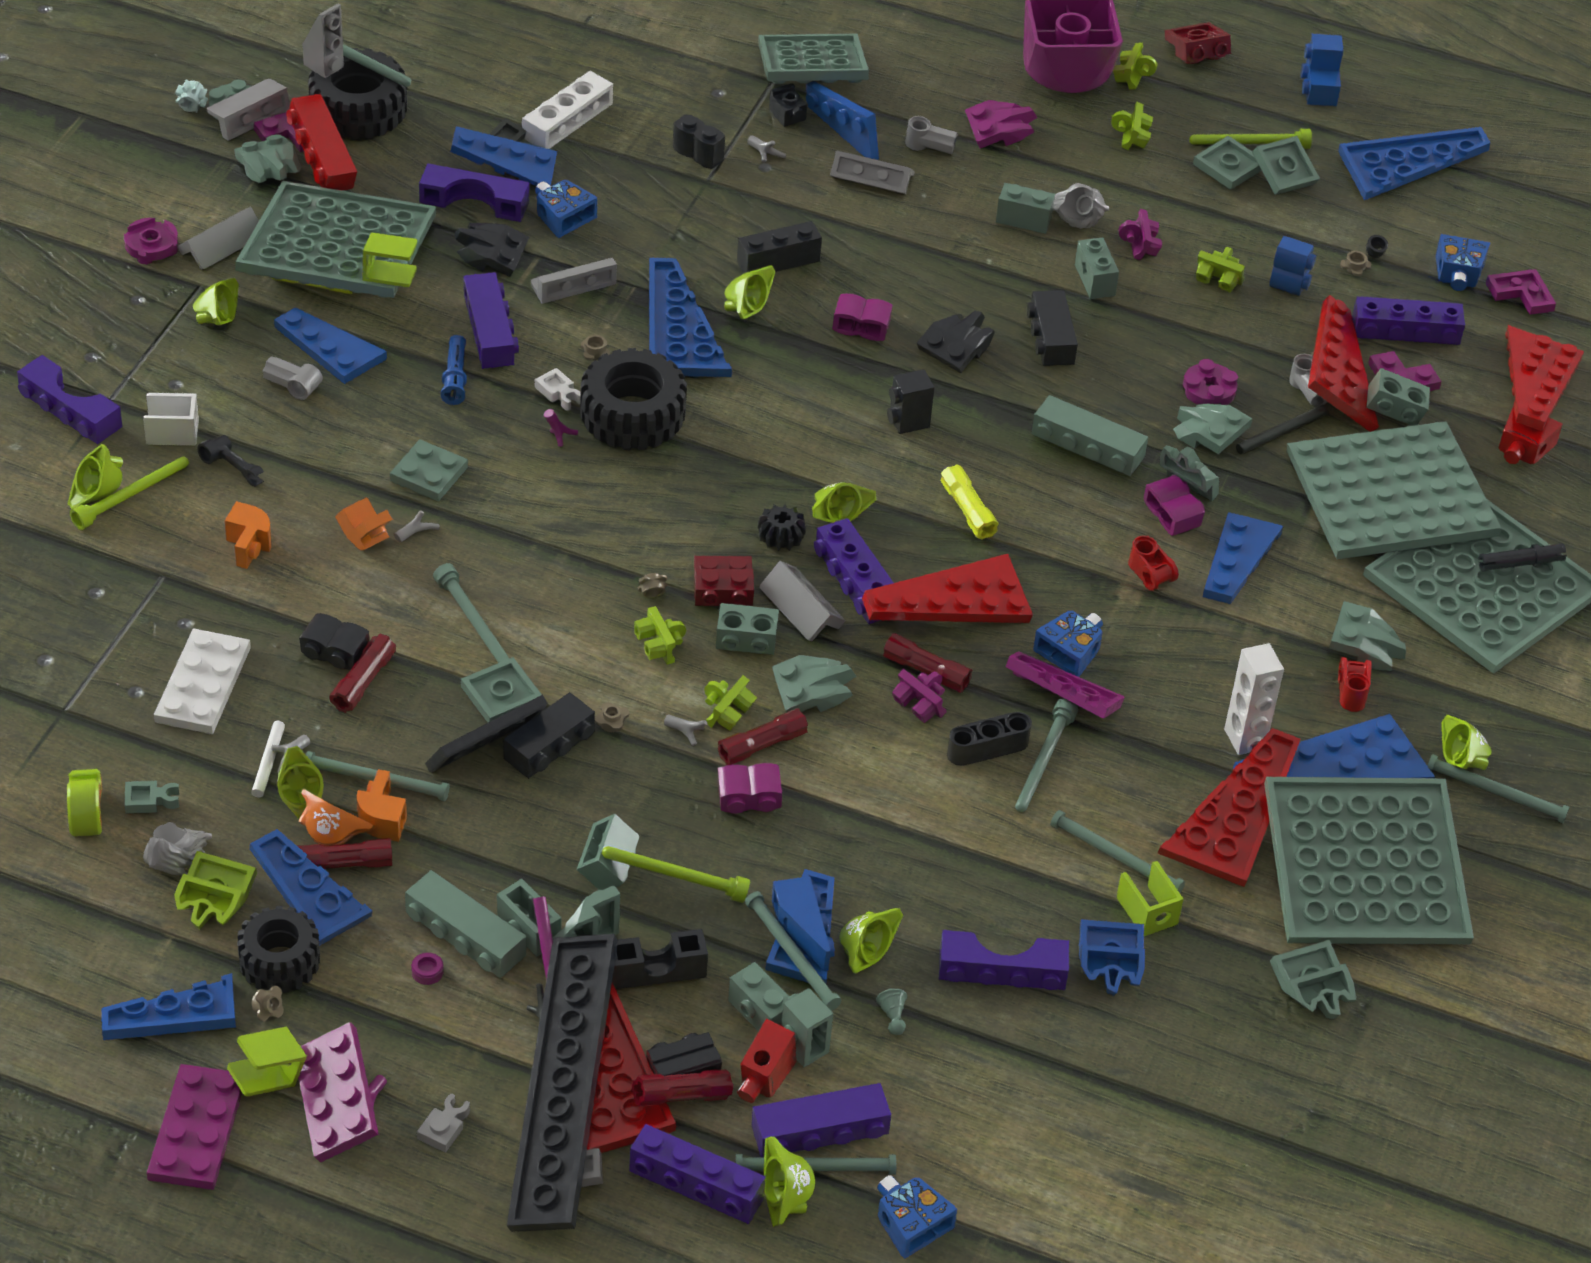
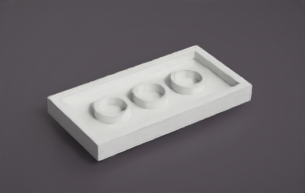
M193 628L154 713L155 723L213 734L250 651V640Z

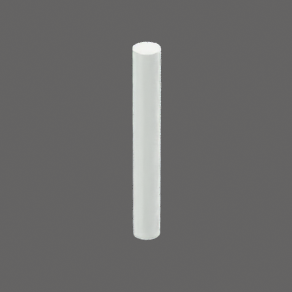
M281 721L273 723L251 792L255 797H262L264 795L277 751L271 750V746L280 744L285 724Z

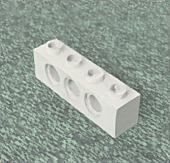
M592 71L579 77L572 84L560 90L559 93L543 102L539 107L522 118V128L526 130L524 140L535 146L550 149L613 104V83Z
M1270 643L1241 650L1224 728L1238 755L1250 753L1271 728L1284 668Z

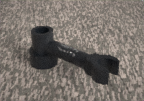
M221 435L214 440L208 439L198 444L197 451L204 463L211 464L223 458L242 472L243 477L246 478L251 486L255 487L264 482L258 477L259 474L264 472L263 469L258 465L247 463L231 450V441L226 435Z

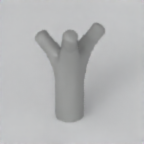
M753 135L748 138L747 143L760 152L762 162L767 161V154L781 158L786 157L785 153L772 147L775 145V141L764 142Z
M419 511L410 523L394 533V537L401 543L416 532L427 529L439 530L440 525L420 522L424 512Z
M668 714L665 717L664 725L684 733L689 738L691 745L695 746L697 742L693 731L704 730L707 721H688Z
M302 735L289 744L271 746L272 751L284 753L279 764L278 774L287 749L298 746L301 750L310 745L308 736Z

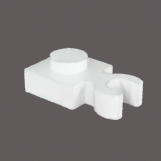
M557 368L535 379V388L551 402L559 399L563 409L571 410L570 400H574L580 405V391L574 389V382Z

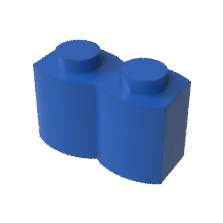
M1283 236L1276 250L1269 286L1300 296L1303 289L1308 290L1312 280L1309 270H1312L1317 256L1313 254L1314 245Z

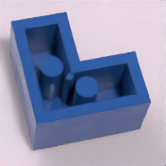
M1312 34L1310 44L1306 43L1305 59L1307 61L1302 63L1301 78H1305L1302 84V94H1306L1307 104L1337 106L1341 89L1339 70L1343 56V42L1340 35Z

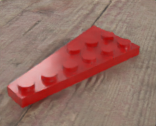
M1329 295L1322 303L1308 388L1369 432H1372L1379 427L1376 412L1367 408L1369 384L1351 310L1343 301L1336 300Z
M1508 325L1505 336L1508 339L1507 351L1510 354L1508 362L1511 382H1513L1512 395L1515 396V421L1542 431L1578 368L1584 351L1577 349L1576 346L1553 341L1548 336L1536 335Z
M1009 554L865 590L862 597L869 620L1030 623L1033 617Z
M1272 728L1251 750L1242 763H1239L1232 773L1195 809L1189 819L1176 829L1171 838L1159 847L1158 854L1245 887L1270 822L1264 782L1266 777H1287L1301 739Z
M613 983L611 985L587 1150L599 1148L601 1153L633 1144L645 1124L666 1133L676 1131V1122L667 1102L661 1105L638 1106L634 1102L632 1092L633 1080L638 1075H651L654 1073Z

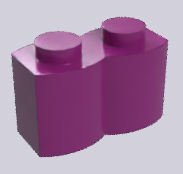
M840 294L834 313L832 329L844 335H860L873 341L885 340L893 305L880 299L866 300L855 294Z
M1173 475L1146 485L1143 499L1149 510L1158 517L1161 525L1171 536L1202 525L1205 514L1204 506L1200 500H1197L1190 494L1187 483L1178 476Z
M760 763L749 767L744 765H728L718 768V790L721 811L734 814L750 809L769 812L782 807L779 765Z

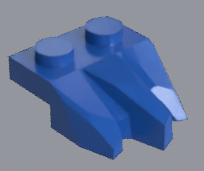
M1081 920L1079 937L1081 967L1089 980H1094L1098 976H1104L1107 994L1114 996L1117 993L1121 979L1128 980L1132 986L1138 987L1140 985L1145 969L1144 924Z

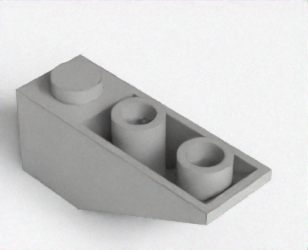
M339 3L318 15L303 42L304 65L324 78L344 67L341 4Z

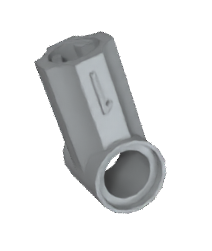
M914 116L908 121L905 144L912 150L918 151L927 147L952 154L958 133L932 126L931 122L923 116Z
M1305 353L1298 354L1293 360L1289 378L1290 384L1294 388L1300 389L1309 403L1314 405L1315 408L1325 405L1328 401L1308 388L1313 356Z
M273 356L266 361L265 368L263 369V378L287 387L289 393L299 400H305L323 380L319 369L312 364H304L302 367H299Z

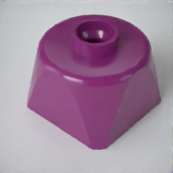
M1025 0L1023 57L1025 69L1029 76L1046 88L1065 93L1086 92L1104 84L1115 67L1123 43L1113 0Z

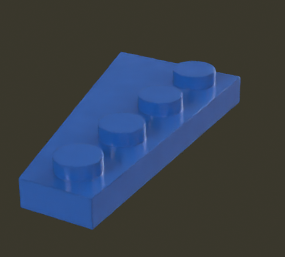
M296 307L274 319V327L344 384L387 360V351Z

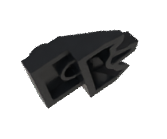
M469 223L468 229L459 228L455 232L456 241L465 246L457 251L465 263L481 271L488 265L509 277L513 274L529 240V236L505 224Z
M975 310L966 318L962 314H955L935 321L919 339L917 346L918 349L957 372L962 373L974 357L979 359L989 347L995 331L988 327L981 328L985 316L982 312Z

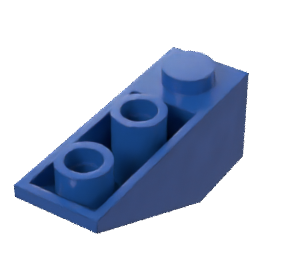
M810 876L773 881L772 904L776 919L791 939L823 971H828L830 957H834L835 949L833 939L827 938L826 935L828 931L826 914L820 913L819 907H821L819 889L813 888Z

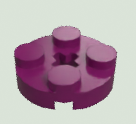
M155 218L139 219L131 223L127 227L128 232L124 233L126 251L132 257L137 258L140 264L147 265L153 261L173 256L178 252V232L176 227L169 221L164 220V223L156 222Z
M1202 359L1199 361V364L1190 367L1184 375L1183 388L1186 390L1185 395L1197 405L1219 403L1221 405H1228L1236 397L1238 375L1222 365L1215 364L1210 359Z

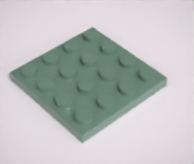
M858 34L759 35L758 45L767 81L775 84H783L786 81H797L798 83L806 84L816 80H822L825 83H835L837 80L858 83L862 80H869V69Z

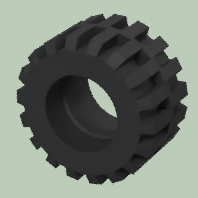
M276 906V909L273 910L267 907L262 909L260 914L255 912L250 915V921L245 920L243 922L242 930H239L237 935L239 965L242 975L246 976V981L250 985L255 983L256 989L266 988L268 990L272 986H278L282 993H288L290 988L300 989L303 982L309 983L312 980V974L317 973L319 969L318 964L320 963L319 933L315 927V922L312 919H308L306 913L303 911L296 913V908L289 907L288 910L283 909V906ZM275 947L290 948L289 950L283 952L268 951Z

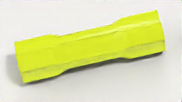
M958 464L944 469L941 473L940 481L949 495L959 505L975 536L981 540L992 537L998 531L997 526L999 523L990 509L985 507L964 469Z

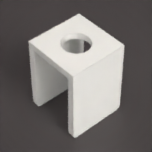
M147 393L148 415H145L143 419L146 444L196 446L199 423L197 394Z

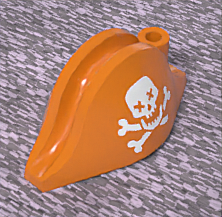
M305 789L302 790L301 794L307 806L298 822L306 826L308 833L316 843L325 846L343 845L355 835L374 830L375 826L333 806Z

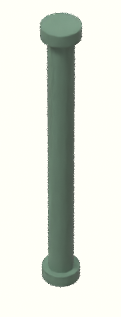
M308 751L306 753V756L320 770L368 781H374L378 771L315 756V752ZM390 773V783L393 787L436 796L438 800L444 802L447 800L450 784L443 782L439 785Z
M1432 754L1429 760L1428 767L1431 772L1433 770L1551 815L1558 818L1560 823H1564L1570 809L1567 805L1561 807L1441 761L1438 759L1439 756Z
M1058 810L1054 814L1050 823L1052 827L1064 829L1149 878L1150 864L1065 817V812ZM1167 874L1178 892L1181 893L1185 881L1181 878L1176 880Z
M759 891L751 893L745 899L746 906L756 912L823 1003L831 1011L836 1009L842 1001L839 995L832 993L763 902V895Z
M736 1154V1164L752 1171H764V1158H743V1154ZM889 1154L888 1158H803L808 1162L813 1171H888L889 1175H896L895 1154Z

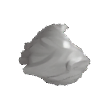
M1075 183L1069 189L1055 194L1053 210L1057 211L1060 218L1069 223L1070 226L1082 229L1095 226L1098 220L1103 217L1104 212L1109 211V206L1104 203V198L1098 189H1092L1088 185Z
M172 822L160 825L154 830L153 837L150 838L149 843L146 845L143 855L144 862L154 870L172 875H187V871L184 870L185 867L190 868L191 860L194 859L197 851L205 853L202 848L207 846L206 840L212 839V834L204 831L182 829Z

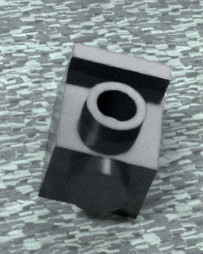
M793 83L770 90L769 110L783 127L806 120L807 103L796 92Z

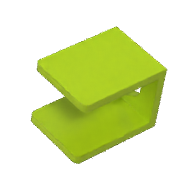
M371 232L363 249L362 281L410 287L417 271V266L375 260V256L409 261L417 246V239Z
M1158 861L1152 862L1148 888L1159 904L1150 907L1127 872L1121 873L1117 891V899L1133 923L1144 924V936L1178 925L1184 900ZM1166 913L1167 916L1165 918L1155 921L1160 914Z
M287 1026L238 1037L237 1043L248 1059L228 1063L227 1070L245 1096L258 1095L296 1085L307 1056Z

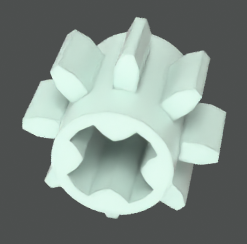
M185 80L183 86L178 85L175 92L178 96L176 103L184 111H195L197 113L200 106L205 107L208 98L205 95L208 90L204 89L203 85L198 81Z

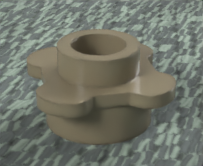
M1351 251L1347 254L1346 260L1340 261V267L1347 269L1349 273L1355 276H1361L1365 269L1371 268V262L1368 261L1366 254L1363 252Z
M601 335L588 336L581 342V348L584 349L583 357L587 360H597L606 353L610 355V350L606 347L607 340Z
M649 573L638 580L640 584L638 591L642 592L644 597H659L666 591V575Z
M610 702L603 703L600 714L595 716V723L607 732H617L623 728L624 719L629 717V710L625 707L620 708Z
M272 986L270 990L259 989L253 996L252 1009L260 1021H267L272 1016L275 1018L282 1016L284 1008L280 998L282 994L280 987Z

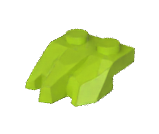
M197 851L187 875H182L174 896L177 910L193 908L191 922L199 930L213 915L216 916L217 922L224 926L247 900L258 873L256 867Z

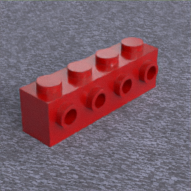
M315 94L291 98L290 107L286 112L287 121L295 130L297 143L302 145L305 160L313 169L315 182L323 188L341 191L353 189L357 170L322 95Z

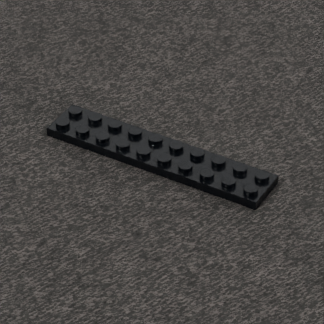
M615 934L553 938L507 1220V1227L511 1232L575 1229L618 945Z

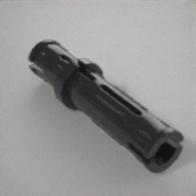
M1563 543L1547 546L1533 544L1530 548L1482 553L1479 554L1478 560H1483V562H1479V567L1482 572H1486L1488 570L1525 565L1539 567L1542 563L1565 561L1567 555L1561 554L1566 553Z

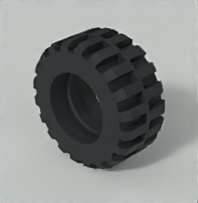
M352 48L405 75L403 68L392 57L387 58L385 53L380 51L376 53L372 49L366 48L365 50ZM343 56L344 67L327 78L311 70L308 80L309 95H322L341 138L350 137L351 140L365 138L367 140L373 139V136L376 135L380 137L385 135L388 130H394L404 119L408 107L407 87Z
M628 348V351L618 349L614 350L610 355L606 353L600 356L598 361L594 360L583 373L580 390V416L582 422L591 434L594 433V437L600 442L606 441L608 446L614 448L620 446L623 450L631 451V448L646 450L648 446H653V448L660 446L663 440L667 442L674 437L685 421L687 395L685 377L671 360L667 361L666 357L660 353H657V355L652 354L651 350L643 349V351H637L636 348ZM626 396H638L646 398L648 400L642 402H628L620 400L618 398Z

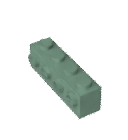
M1051 395L1046 398L1034 414L1032 435L1128 476L1133 474L1145 457L1148 436Z
M432 870L405 892L406 913L412 920L424 924L436 937L444 938L451 943L462 955H468L478 962L483 970L492 972L499 978H502L526 956V935Z

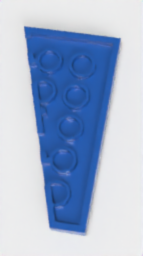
M1482 127L1342 143L1339 145L1338 152L1363 199L1367 200L1489 151L1491 142Z
M649 258V350L652 351V354L657 355V353H660L666 357L667 361L671 360L674 362L684 376L732 377V368L729 363H726L724 352L721 346L717 345L714 339V332L701 307H698L695 301L696 297L693 291H690L686 283L687 279L677 259Z
M1390 714L1299 742L1287 777L1435 778ZM1243 760L1234 762V767H1233V769H1234L1239 763H1242Z

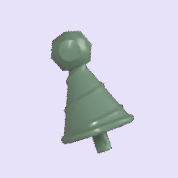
M889 988L878 994L876 1002L885 1011L887 1017L891 1019L888 1026L889 1032L896 1036L902 1035L906 1024L900 1019L907 999V993L901 989Z

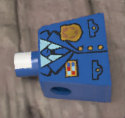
M562 180L553 186L546 182H541L537 185L535 189V194L537 195V214L556 237L560 238L597 218V197L574 183Z
M1440 234L1435 256L1439 280L1450 283L1451 288L1455 291H1462L1467 286L1476 287L1485 265L1490 242Z
M1067 611L1036 630L1033 651L1062 670L1080 677L1100 649L1103 634L1100 628L1103 626V622L1095 613H1091L1086 618H1083L1074 611Z
M889 1175L878 1184L877 1190L884 1196L879 1204V1220L904 1259L955 1227L957 1208L922 1179L913 1178L900 1185L892 1175Z

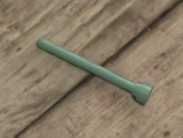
M343 44V56L404 87L410 86L411 79Z
M450 563L439 566L433 573V578L439 587L450 591L497 662L500 663L510 659L458 584L459 573Z
M1059 699L1053 708L1054 723L1016 802L1015 808L1018 812H1025L1064 727L1073 723L1077 716L1078 706L1067 699Z

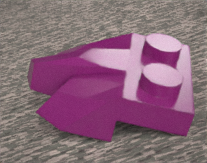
M987 100L965 109L979 149L1004 140L1005 145L1008 146L1034 133L1033 128L1028 123L1035 120L1037 116L1030 107H1021L1015 103Z

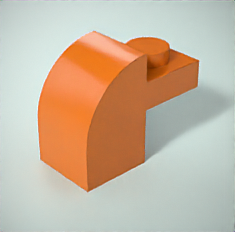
M367 497L342 509L335 516L346 537L359 550H366L389 538L385 526L393 520L388 510L376 514Z
M236 501L225 519L226 541L236 543V566L247 569L252 560L257 559L260 550L266 552L271 550L270 520L268 515L260 508Z
M378 769L374 781H369L367 790L357 791L358 817L375 826L372 832H367L371 836L380 839L391 838V841L399 842L407 820L406 799L389 796L391 792L390 771Z

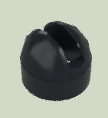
M1381 235L1371 236L1366 244V251L1373 258L1382 257L1388 248V241Z

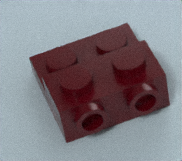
M1210 22L1165 30V40L1174 45L1176 56L1187 64H1196L1206 58L1218 60L1231 54V35Z
M694 556L695 606H720L721 603L753 606L754 575L752 556Z

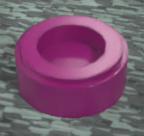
M434 953L417 955L411 963L413 979L423 985L437 983L444 974L442 959Z

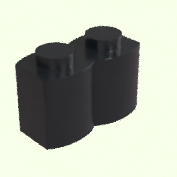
M685 114L674 122L673 148L679 154L693 158L699 165L713 169L724 161L725 135L719 129L705 125L697 117Z
M317 613L299 637L301 652L309 659L329 661L336 668L351 670L362 655L363 649L369 643L370 636L369 631L360 625L341 622L330 615Z

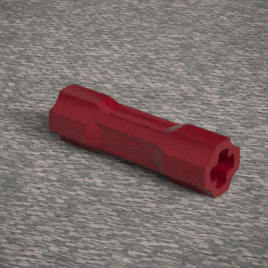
M381 633L378 636H373L363 649L358 661L331 692L329 699L337 710L344 713L350 710L353 711L374 677L394 655L396 644L391 641L389 636Z
M896 633L891 635L884 646V657L901 665L911 666L928 675L937 672L942 676L941 684L960 693H963L972 678V669L953 660H945L918 647L915 642Z
M799 708L776 716L773 721L745 733H736L719 740L717 749L720 758L727 766L749 758L754 752L780 741H789L808 733V723L805 715L802 714Z
M391 838L331 846L322 844L298 845L307 854V858L311 862L325 870L328 868L365 866L368 868L393 866Z
M726 1069L707 1070L701 1073L681 1075H638L632 1082L634 1102L638 1106L661 1105L665 1102L699 1099L704 1101L727 1100L733 1093L731 1073Z

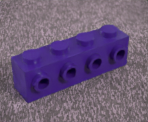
M496 272L463 276L464 299L482 369L514 365V354L519 353L517 337H512L514 335L513 320L507 318L509 317V305L507 300L503 301L505 298L503 283H498Z
M1356 296L1352 313L1357 338L1460 345L1465 328L1463 304Z
M848 518L818 527L816 541H814L816 554L824 559L830 574L835 576L840 582L843 593L849 595L859 615L862 614L868 624L880 621L869 620L862 597L865 590L894 582Z
M877 1083L753 1106L751 1127L760 1156L764 1158L765 1139L770 1136L775 1137L790 1153L801 1150L812 1151L819 1147L833 1144L844 1145L851 1141L865 1138H879L882 1135L889 1134L891 1112L882 1085Z
M645 1124L630 1148V1172L747 1224L751 1222L764 1200L766 1176Z

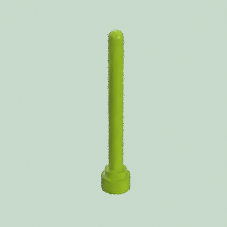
M1299 129L1294 134H1194L1189 138V142L1193 145H1214L1227 136H1230L1240 144H1268L1297 136L1304 149H1311L1312 145L1311 129Z
M180 457L91 506L79 505L70 510L73 524L79 530H84L93 525L97 515L186 468L189 465L188 458Z
M606 846L602 850V855L606 859L724 891L725 895L730 896V900L744 903L749 890L750 879L744 877H730L728 880L610 846Z

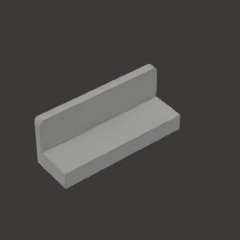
M266 79L208 107L207 111L208 114L219 119L222 137L229 141L254 129L253 122L287 112L290 107V101L285 86L272 79Z
M836 150L830 176L906 194L910 176H914L915 171L908 167Z
M250 206L181 243L177 247L182 255L191 252L199 268L203 270L243 248L259 220Z
M612 257L539 276L538 278L531 279V287L542 304L616 284L617 264Z
M779 561L760 584V589L809 641H813L825 625L839 629L846 621L795 566Z

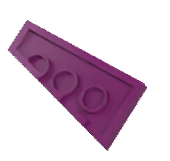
M1019 651L1009 656L1006 668L1012 670L1013 674L1017 677L1029 679L1103 719L1121 708L1125 698L1120 694Z

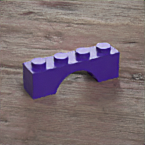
M428 163L419 182V203L445 208L457 200L476 199L487 203L494 210L496 218L521 222L529 204V182Z
M39 356L17 371L20 393L25 398H29L40 405L44 411H49L58 417L62 423L70 425L83 437L99 444L122 428L120 406L102 394L77 397L62 391L64 384L61 367L45 356Z
M942 930L939 980L974 982L985 985L997 984L1014 987L1045 988L1047 990L1066 989L1069 972L1068 940L1037 938L1033 946L1021 954L1000 955L982 946L973 932Z

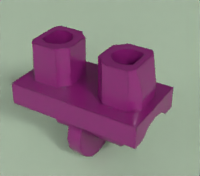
M1143 209L1138 211L1139 216L1136 221L1126 220L1118 229L1119 237L1131 243L1133 258L1141 260L1144 254L1156 256L1162 248L1161 239L1155 238L1159 231V223L1149 220L1147 210Z
M903 669L898 674L900 683L892 692L894 700L902 707H905L913 698L917 699L919 702L912 708V712L923 723L927 722L935 714L942 718L947 712L942 707L943 699L940 697L945 692V689L940 686L942 676L937 672H933L928 676L922 672L918 679H916Z

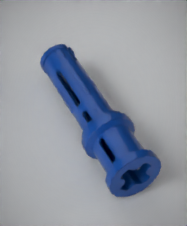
M453 335L449 339L447 370L442 375L444 387L441 389V399L450 405L460 404L465 399L463 387L467 382V376L463 369L466 339L461 335ZM452 389L454 390V392H453V397H451V390H452Z

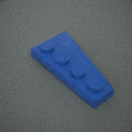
M815 81L807 83L806 102L808 107L862 156L879 160L875 114Z
M457 126L450 152L479 165L486 163L495 169L494 171L504 175L506 172L519 178L520 181L529 182V184L531 183L535 186L541 182H546L551 186L557 151Z
M1228 512L1206 581L1203 597L1231 604L1247 582L1251 572H1254L1259 566L1262 557L1270 551L1273 542L1276 539L1278 540L1282 534L1283 526Z
M278 829L250 843V851L288 905L296 908V913L303 911L307 914L308 919H312L315 922V927L319 933V946L372 917L373 911L367 905L359 903L352 897L353 893L346 887L339 886L329 877V873L321 866L317 867L307 858V854Z
M805 869L802 877L810 876L813 888L819 889L821 896V907H819L820 913L826 914L828 923L826 935L827 938H830L835 877ZM775 939L766 961L765 970L808 982ZM797 945V947L800 949V951L803 953V955L810 962V964L813 966V968L816 970V972L819 974V976L826 984L827 971H823Z
M232 973L221 976V981L207 985L206 981L192 984V989L175 993L171 989L160 992L161 995L156 999L147 1001L141 997L101 1008L103 1040L236 1027Z

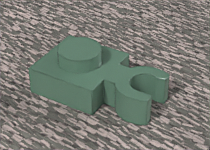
M157 781L125 782V813L157 812V805H163L169 809L178 808V796L171 797V795H179V784L168 783L163 787H157Z

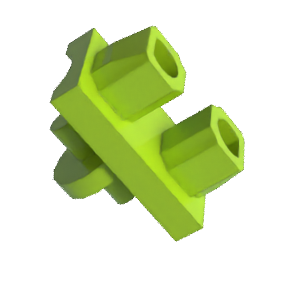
M1135 43L1131 51L1121 52V65H1115L1113 70L1116 83L1127 82L1129 89H1136L1142 76H1150L1155 73L1157 62L1152 56L1142 54L1143 43Z
M1139 102L1135 103L1132 114L1124 110L1118 111L1113 114L1111 119L1112 127L1119 132H1123L1121 147L1129 150L1132 144L1144 149L1151 138V133L1148 130L1153 122V117L1143 113L1144 104Z
M1226 247L1223 253L1215 250L1213 254L1201 250L1198 255L1196 280L1206 284L1210 282L1212 276L1220 278L1219 287L1224 291L1232 292L1237 284L1242 285L1245 279L1243 276L1245 266L1238 264V258L1232 257L1233 248Z
M657 607L648 608L646 618L634 621V633L638 640L652 637L651 640L644 641L645 653L649 660L663 657L666 665L675 663L672 650L676 645L682 644V638L687 631L686 627L681 621L667 619L664 622Z
M742 675L729 692L727 690L728 683L724 680L720 683L710 681L705 686L704 692L707 696L705 702L710 706L714 703L717 704L713 709V713L706 720L708 726L712 728L718 722L721 726L731 731L742 717L731 705H736L744 713L753 705L757 697L746 688L750 681L747 677Z

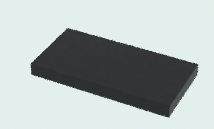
M542 694L440 747L425 765L429 772L433 773L499 739L538 715L547 706V701Z

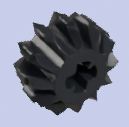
M773 504L772 509H764L762 516L758 520L757 528L759 529L760 541L765 542L767 548L775 546L779 551L785 547L790 551L792 546H800V542L806 534L804 514L798 513L796 507L787 508L786 504L783 507Z

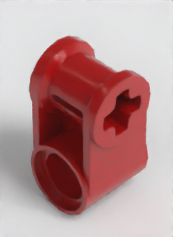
M1143 535L1134 539L1128 565L1142 580L1148 590H1155L1159 584L1166 581L1174 582L1178 579L1179 573L1175 562L1167 556L1156 540Z
M1341 657L1338 683L1340 705L1344 709L1358 712L1365 708L1371 685V660L1357 662Z

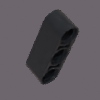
M1012 712L957 726L950 731L947 758L955 765L965 766L1025 750L1029 744L1032 726L1031 718L1022 712Z

